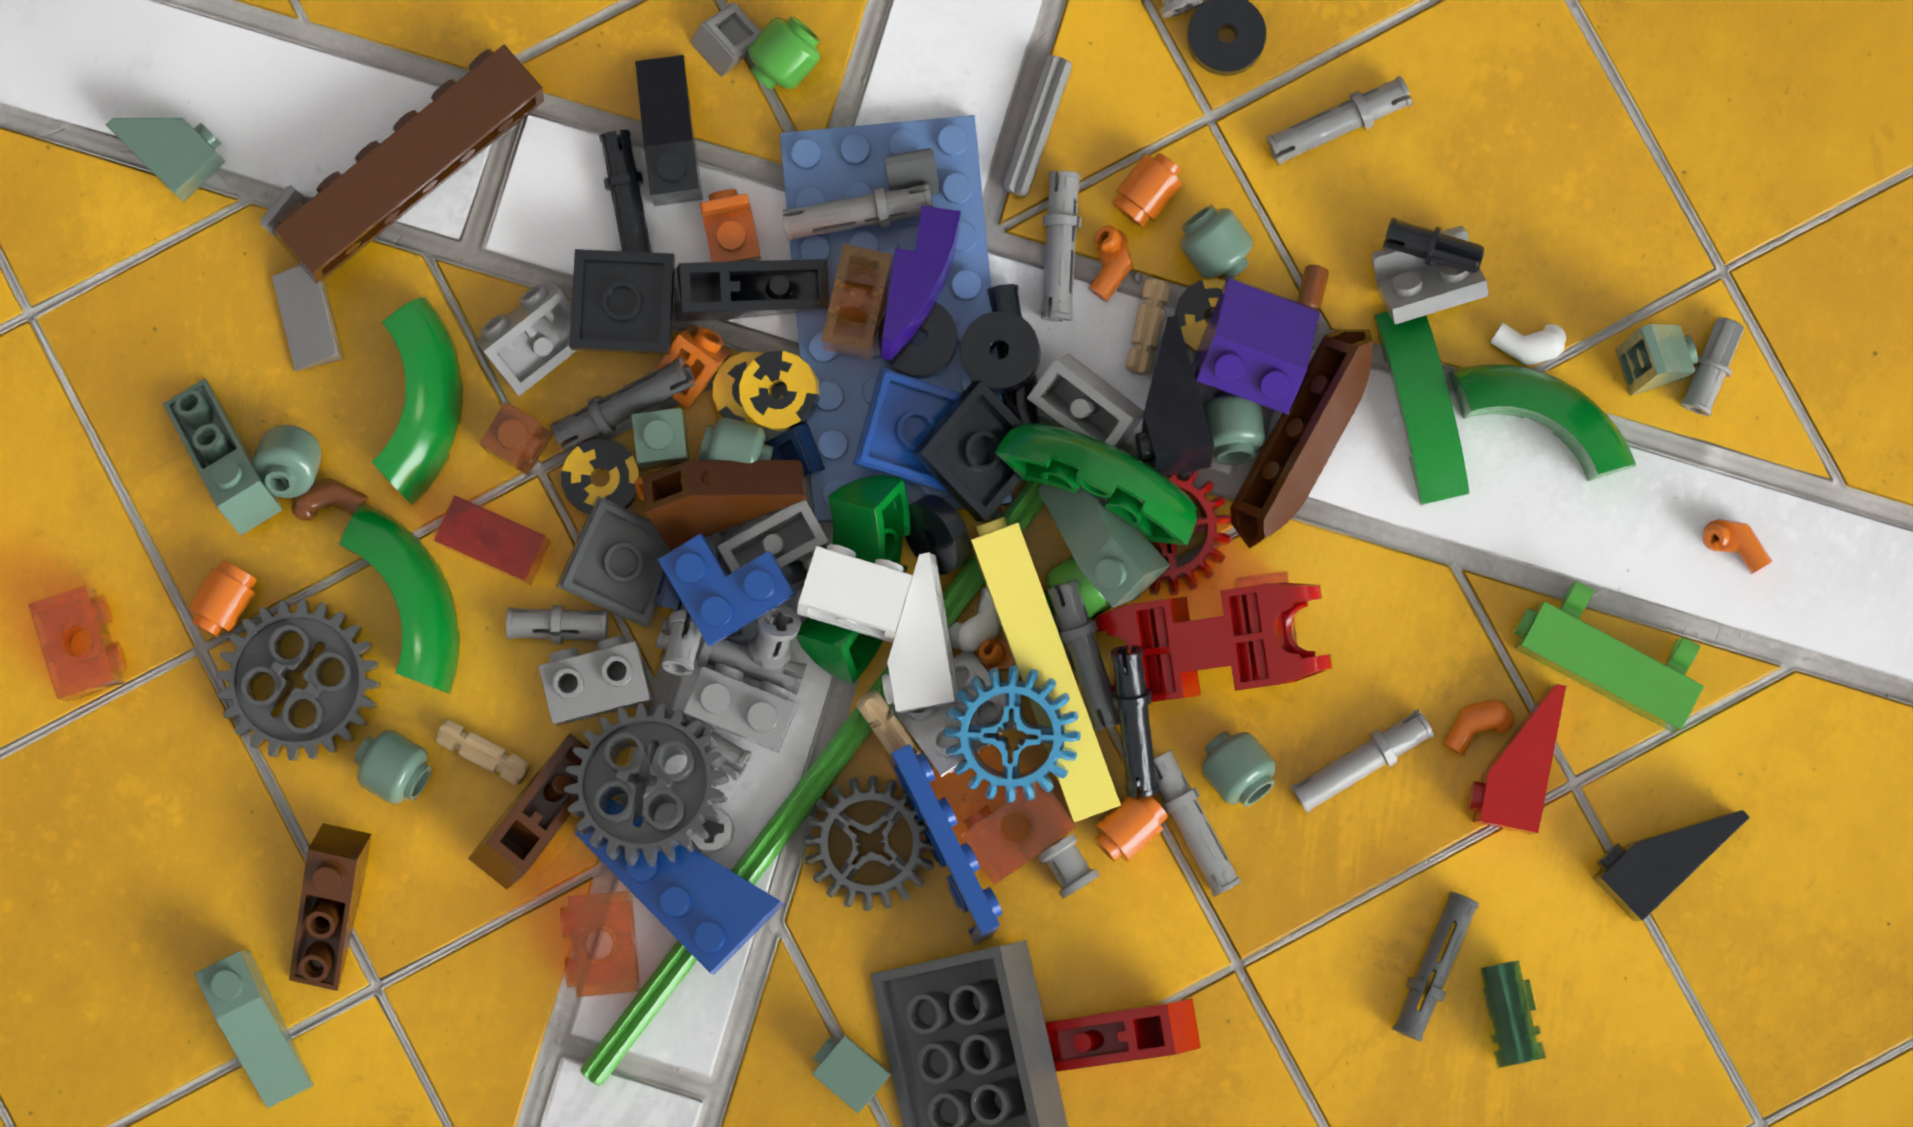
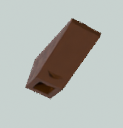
M690 460L642 477L645 513L670 550L681 546L699 534L707 537L807 500L803 464L800 460H756L752 463L731 460Z
M323 823L309 846L289 976L290 981L338 991L365 879L371 840L370 833Z

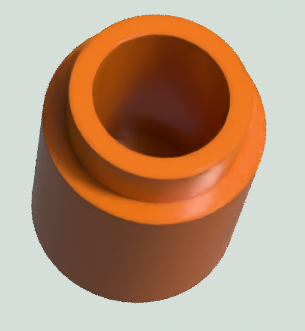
M1158 153L1155 158L1144 154L1116 190L1119 195L1113 201V206L1136 225L1143 228L1149 219L1152 221L1156 220L1183 186V183L1177 178L1182 170L1161 153Z
M222 560L217 570L211 569L188 607V610L195 614L191 623L215 637H218L221 630L231 634L255 595L252 588L257 579L237 566Z
M1141 789L1138 791L1137 797L1126 795L1120 801L1121 806L1111 809L1094 825L1099 833L1094 841L1112 861H1116L1121 857L1129 862L1163 830L1161 824L1168 818L1165 810L1152 796L1142 797Z

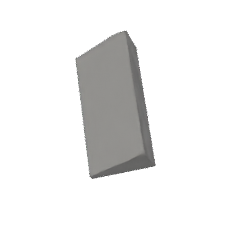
M300 265L272 276L295 371L343 360L325 281H319L316 284Z

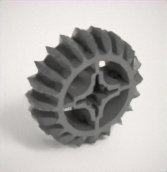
M871 775L869 777V791H860L858 779L856 777L849 779V786L853 794L847 797L835 785L831 788V792L839 802L831 807L825 800L819 799L816 805L820 810L827 813L823 821L813 816H809L807 819V824L820 828L819 837L811 835L803 837L805 845H818L819 853L810 854L805 857L806 864L813 865L822 861L825 869L813 876L814 881L819 883L830 876L835 882L827 889L826 894L831 898L838 893L841 887L848 890L843 903L847 907L853 905L856 894L864 895L863 909L865 911L872 910L873 895H881L883 907L885 909L891 908L892 900L888 892L897 889L899 896L904 901L910 898L909 891L903 886L908 879L918 887H922L925 884L923 878L914 873L917 866L919 865L927 870H932L934 867V862L921 858L922 850H935L931 841H923L922 833L929 829L926 823L919 825L915 808L911 810L907 806L910 801L907 793L904 792L900 799L893 796L898 784L894 779L889 780L885 792L877 791V776ZM873 801L890 806L878 821L870 825H861L844 813L846 809L862 802ZM901 816L908 822L913 837L912 853L908 863L893 852L888 843L889 834ZM885 822H888V825L881 832L884 840L879 842L885 843L883 850L892 857V860H887L881 854L877 855L874 852H869L866 856H862L858 863L854 865L853 862L860 854L857 847L862 844L857 843L858 836L849 829L850 826H854L861 833L864 831L866 834L871 835L875 830H879ZM834 824L848 834L853 844L852 852L840 870L834 865L829 850V837ZM871 861H880L898 874L892 880L878 885H862L851 881L855 874L866 863Z

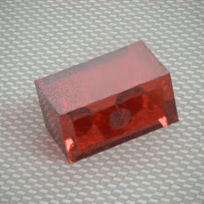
M455 495L434 538V541L440 546L530 586L551 543V540L545 535Z

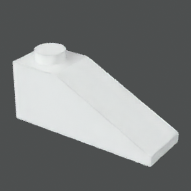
M931 553L919 554L888 658L889 674L882 675L887 704L894 703L896 712L900 713L961 703L956 697V694L959 692V685L936 555Z

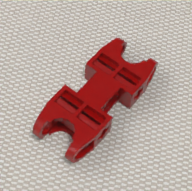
M1279 582L1221 590L1224 616L1190 621L1187 597L1124 605L1092 618V621L1095 620L1098 628L1096 632L1107 631V636H1116L1122 639L1129 647L1130 653H1132V645L1143 648L1145 684L1147 688L1151 689V702L1201 695L1198 670L1231 666L1234 688L1237 691L1293 683L1332 669L1331 654L1316 656L1315 651H1307L1299 647L1291 634V622L1294 615L1300 609L1308 607V601L1322 599L1321 585ZM1115 680L1114 685H1111L1113 692L1116 691Z

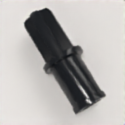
M1394 217L1390 221L1383 244L1385 249L1425 259V264L1429 266L1431 261L1471 273H1476L1479 270L1484 256V247L1480 244L1440 233L1441 228L1437 226L1434 231L1397 220Z

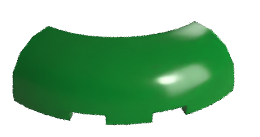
M419 297L408 302L382 321V324L395 341L402 358L406 379L404 408L396 431L382 452L372 461L387 480L412 505L429 489L447 462L458 424L461 421L463 406V384L461 383L456 348L441 317L425 297Z
M1506 364L1468 366L1448 372L1464 419L1478 415L1503 414L1519 418L1525 417L1536 421L1552 430L1553 434L1572 451L1583 468L1588 481L1636 466L1628 444L1610 417L1593 400L1565 381L1541 371Z
M1023 423L1009 431L995 452L1025 481L1050 485L1073 494L1077 493L1081 486L1096 496L1108 499L1105 504L1106 510L1132 525L1151 542L1187 545L1192 536L1197 517L1196 506L1191 498L1180 487L1151 466L1106 442L1058 426Z
M881 475L859 478L839 487L828 496L833 526L832 544L853 550L856 553L855 558L875 563L876 559H885L900 564L902 536L910 535V513L903 479ZM900 564L904 567V573H906L907 566ZM809 617L801 625L796 636L802 649L818 666L830 675L850 684H854L865 671L883 642L881 639Z
M365 503L361 504L347 524L339 545L361 556L370 563L385 580L395 598L402 626V648L396 674L450 694L459 659L460 633L458 631L457 615L453 602L454 598L449 584L439 564L411 531L384 512Z

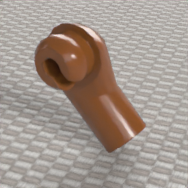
M1308 265L1305 268L1296 302L1317 310L1321 307L1329 276V271L1320 265Z
M325 478L315 481L308 492L299 497L292 498L291 510L296 518L303 521L312 520L318 514V510L329 506H334L353 515L361 504H366L368 496L334 479Z

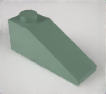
M1649 324L1643 326L1615 349L1630 396L1686 379L1696 372L1693 365L1698 362L1695 344L1690 335H1683L1680 325Z
M1042 484L1039 487L1038 491L1080 571L1113 608L1138 599L1170 566L1141 532L1120 517L1106 510L1105 504L1108 499L1096 496L1081 486L1075 494L1046 484Z
M239 951L194 973L218 1025L267 1108L314 1086L251 951Z

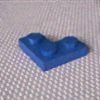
M699 534L658 559L708 646L717 644L797 595L772 551L765 552L727 575L705 536Z

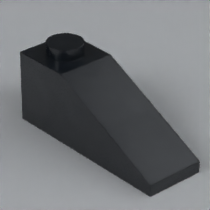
M684 55L635 61L643 143L652 201L655 206L703 200Z
M827 259L679 263L675 269V321L729 320L820 311L830 308Z
M1177 316L1167 317L1143 413L1142 431L1135 434L1139 460L1148 462L1149 466L1165 477L1210 468L1214 450V442Z
M1744 810L1733 811L1628 843L1624 848L1619 843H1616L1596 862L1601 870L1592 878L1633 921H1643L1750 817Z

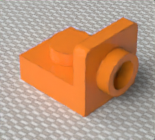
M736 189L721 190L709 194V201L699 203L712 262L754 261L761 259L748 194L738 195Z
M692 324L678 334L671 345L670 355H665L655 370L657 371L679 357L685 360V365L688 364L694 376L695 386L670 397L687 409L696 403L719 366L726 362L732 354V351L723 345V339L715 331L704 326L698 327Z

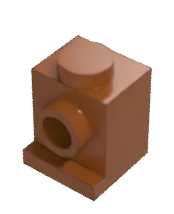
M504 402L481 440L480 445L486 452L529 476L553 436V432L544 428L538 420Z

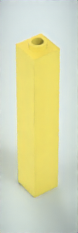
M1005 517L977 526L979 536L970 539L971 546L1013 662L1019 667L1020 681L1026 682L1027 675L1031 669L1039 671L1034 685L1040 689L1043 688L1048 679L1053 678L1057 683L1048 695L1055 700L1060 694L1068 693L1070 700L1059 708L1061 714L1077 711L1079 716L1073 723L1065 724V730L1080 731V740L1064 743V746L1072 748L1078 753L1075 761H1068L1059 757L1058 762L1066 767L1068 774L1064 779L1055 775L1070 819L1075 823L1121 806L1019 523L1007 526ZM1026 696L1035 723L1043 725V727H1053L1043 707ZM1043 743L1047 756H1049L1053 743Z

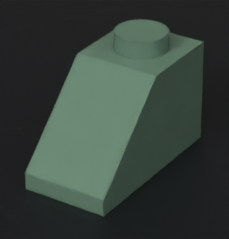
M112 118L106 124L183 202L226 162L215 151L222 143L201 122L194 129L183 118Z

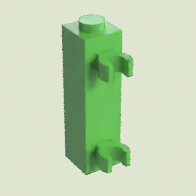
M1578 581L1570 585L1559 609L1545 601L1538 604L1535 610L1528 607L1525 609L1513 634L1520 637L1514 649L1671 732L1682 730L1704 685L1685 676L1701 647L1700 645L1684 637L1681 640L1677 639L1665 665L1579 620L1594 589Z

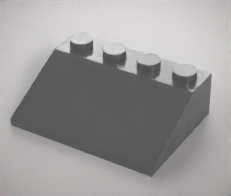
M1027 940L870 974L903 1127H1068Z

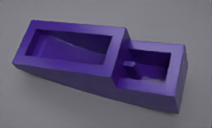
M921 206L915 251L895 248L882 337L881 359L892 360L911 340L935 304L943 289L954 258L961 211Z

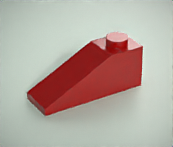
M1555 684L1548 687L1484 770L1481 781L1472 782L1467 809L1475 811L1474 823L1527 834L1539 833L1566 691L1565 685Z
M1193 998L1045 1022L1056 1072L1170 1056L1201 1048Z

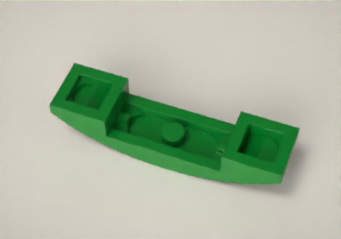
M1388 312L1375 314L1373 317L1384 361L1389 365L1411 453L1409 461L1420 505L1469 494L1466 467L1455 414L1427 316L1425 315L1395 325Z

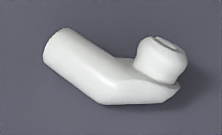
M982 588L978 614L963 624L955 622L949 628L951 645L954 649H961L963 652H973L978 650L983 641L995 639L999 634L1000 623L987 588Z

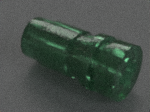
M1519 960L1480 968L1484 985V998L1489 1019L1492 1020L1495 1033L1490 1035L1491 1043H1497L1498 1051H1494L1497 1068L1546 1058L1543 1041L1538 1042L1536 1036L1541 1034L1539 1025L1534 1026L1531 1011L1536 1010L1530 980L1523 979Z

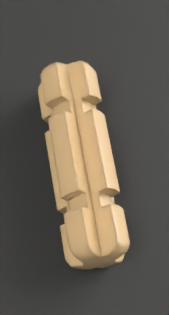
M1147 279L1144 284L1141 296L1144 303L1139 306L1131 344L1134 347L1129 349L1125 365L1126 370L1134 374L1149 375L1152 371L1155 358L1152 351L1157 349L1166 311L1163 309V305H1167L1171 289L1170 284L1163 280Z
M872 690L859 698L856 707L867 723H870L869 726L890 756L892 752L908 744L911 745L915 755L920 753L892 710H889L890 707L879 691Z
M445 720L440 726L435 738L439 745L451 751L457 749L459 751L458 755L492 773L499 772V777L512 784L519 785L525 778L530 766L529 762L513 753L511 755L506 754V749L472 731L469 733L465 732V727L452 720Z

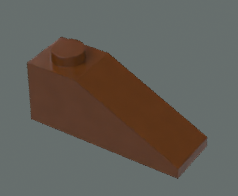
M571 733L566 736L468 858L506 890L527 873L571 815L567 808L579 800L569 797L564 792V787L578 783V780L566 772V767L581 766L582 761L572 751L574 747L588 749V747Z

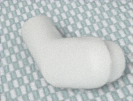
M1502 322L1492 337L1490 344L1522 364L1534 365L1555 359L1560 355L1565 347L1566 333L1560 326L1549 324L1545 325L1542 331L1524 336Z

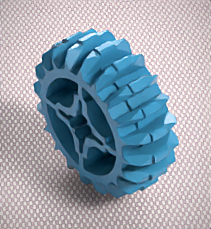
M1017 665L1010 666L1008 681H1002L1001 673L997 667L990 669L989 678L992 685L988 687L979 676L973 677L971 684L977 695L974 697L968 691L961 689L956 694V697L967 706L966 709L950 707L947 712V716L951 719L960 721V726H948L944 729L945 737L959 738L960 740L959 744H954L946 749L947 756L955 757L963 754L966 759L955 767L954 771L956 774H964L969 768H972L976 774L969 781V788L972 790L976 789L982 779L990 782L986 790V797L993 799L998 791V787L1004 786L1006 787L1005 799L1009 803L1014 802L1016 787L1021 786L1026 799L1033 800L1036 796L1033 783L1038 781L1043 790L1050 792L1054 785L1048 773L1051 771L1062 779L1068 774L1066 767L1058 762L1059 757L1068 761H1075L1078 754L1072 748L1064 746V743L1079 741L1081 738L1080 731L1065 730V724L1073 723L1079 717L1077 711L1061 714L1059 708L1070 700L1068 693L1060 694L1053 700L1048 695L1057 683L1053 678L1048 679L1043 688L1040 689L1034 685L1039 671L1031 669L1027 675L1026 682L1019 681L1020 671ZM1006 693L1004 713L1001 720L994 723H985L984 725H972L974 715L981 704L994 696ZM1021 695L1027 696L1041 705L1048 714L1053 727H1043V725L1033 724L1026 720L1022 711ZM1012 709L1014 710V722H1016L1017 730L1028 734L1025 740L1019 738L1018 746L1013 750V759L1011 758V746H1009L1008 738L997 733L1000 727L1005 730L1008 726L1007 722L1012 717ZM972 740L993 744L997 747L1002 755L1004 772L995 770L987 765L978 755ZM1053 743L1050 755L1041 765L1031 771L1019 774L1022 749L1029 745Z

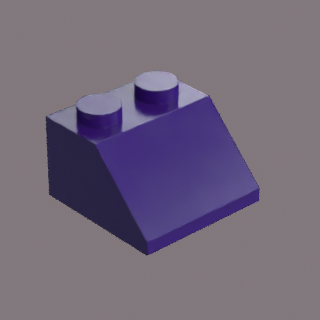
M1227 276L1191 364L1196 381L1289 414L1308 368L1320 311Z

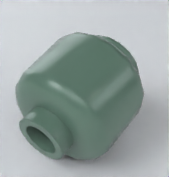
M1209 205L1193 215L1181 227L1184 232L1180 240L1181 249L1202 277L1210 279L1222 275L1226 280L1227 276L1233 278L1249 265V261L1245 256L1250 252L1253 240L1229 208L1215 209L1213 205Z
M1222 390L1215 392L1214 398L1203 404L1214 442L1213 457L1216 458L1217 462L1225 465H1237L1254 459L1255 453L1261 450L1266 441L1261 404Z
M723 417L719 419L715 427L707 425L698 460H731L744 463H752L756 460H771L774 447L765 445L766 434L760 425Z
M280 425L264 433L258 443L252 465L273 496L294 498L308 492L315 482L321 463L322 451L318 441L310 432L298 426Z
M391 730L384 731L375 739L367 737L359 746L354 757V762L359 765L357 771L359 785L391 804H399L405 799L410 801L416 799L426 786L432 771V767L427 764L428 755L426 750L405 736Z
M1226 731L1216 736L1206 746L1205 751L1208 756L1202 764V774L1226 803L1232 805L1242 803L1245 807L1250 806L1264 797L1274 786L1275 781L1272 777L1275 773L1276 763L1252 734L1241 732L1231 736Z

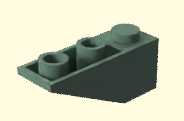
M205 378L163 403L216 507L240 536L283 510L276 496H273L266 488L264 482L252 465L253 455Z

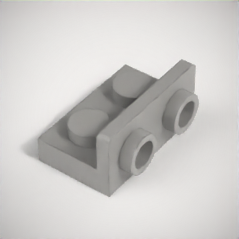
M1464 226L1440 232L1469 241L1468 233ZM1391 249L1376 251L1371 255L1377 292L1395 325L1489 296L1487 280L1480 268L1476 273H1471L1431 261L1429 266L1425 264V259Z
M553 281L546 286L541 283L529 289L520 298L519 302L522 305L508 316L500 314L491 319L481 329L482 336L476 340L478 346L518 396L576 352V350L569 348L572 303Z

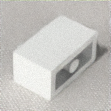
M829 544L827 549L816 546L796 614L892 643L913 575L904 573L903 566L889 560L876 559L875 563L855 558L856 553L853 550L840 545Z

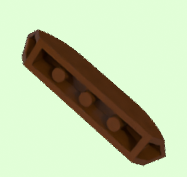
M1370 329L1336 330L1324 335L1308 364L1307 371L1289 414L1282 412L1230 507L1231 524L1249 549L1266 540L1291 520L1313 489L1365 391L1373 353Z

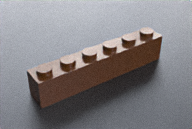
M505 44L495 52L487 49L478 55L469 65L471 71L458 82L451 79L442 84L432 94L431 99L433 102L419 113L416 110L406 113L393 126L395 132L382 143L376 140L366 145L356 155V164L343 174L337 171L329 175L317 187L316 191L318 194L305 205H302L301 202L292 205L279 217L278 222L280 225L274 229L279 242L316 284L319 281H323L544 102L543 87Z

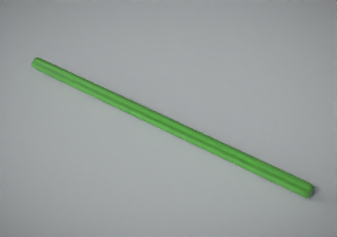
M1032 481L1026 483L1001 516V518L1005 517L1007 526L1019 523L1022 533L1045 505L1038 491L1042 483ZM974 553L943 592L948 628L955 623L985 583ZM888 666L868 691H879L885 701L882 675L889 674ZM857 707L731 870L733 873L753 885L757 883L814 808L817 801L821 799L872 732L869 726L870 723H867ZM679 941L676 942L581 1067L580 1072L593 1084L599 1086L606 1081L696 963L697 959Z

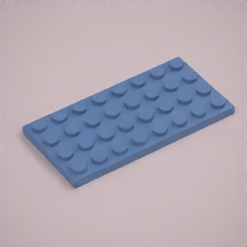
M975 115L780 133L787 209L874 194V189L884 187L885 191H889L884 161L887 155L927 148L933 149L939 184L938 193L931 195L933 207L961 211L954 258L943 289L936 300L937 303L950 313L957 329V346L955 354L946 368L934 376L919 380L963 393L972 380L967 375L960 357L962 337L974 320L992 312L987 289L991 288ZM920 217L893 221L890 227L881 228V225L877 224L790 241L791 260L827 259L830 308L828 310L796 313L800 358L813 368L819 380L820 398L815 412L806 421L825 470L811 476L814 514L818 523L832 522L828 496L839 487L859 478L876 475L888 476L852 464L878 372L882 368L893 371L881 359L878 346V329L887 309L895 248L915 251ZM916 331L909 342L914 346H920L926 342L927 336L922 331ZM997 346L992 351V357L998 359ZM995 393L1002 401V393ZM904 481L908 505L925 495H936L947 501L955 510L965 509L950 493L945 494ZM1011 492L1000 506L1012 503Z

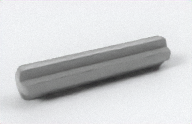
M1053 55L1047 57L1003 183L1004 190L1016 196L1026 197L1034 179L1071 72L1072 64L1064 58Z

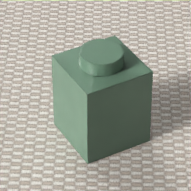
M681 408L631 414L637 464L641 470L671 467L685 461H690L685 415Z
M846 1034L839 1042L831 1036L812 1058L819 1065L812 1075L857 1113L862 1110L891 1075L888 1069Z

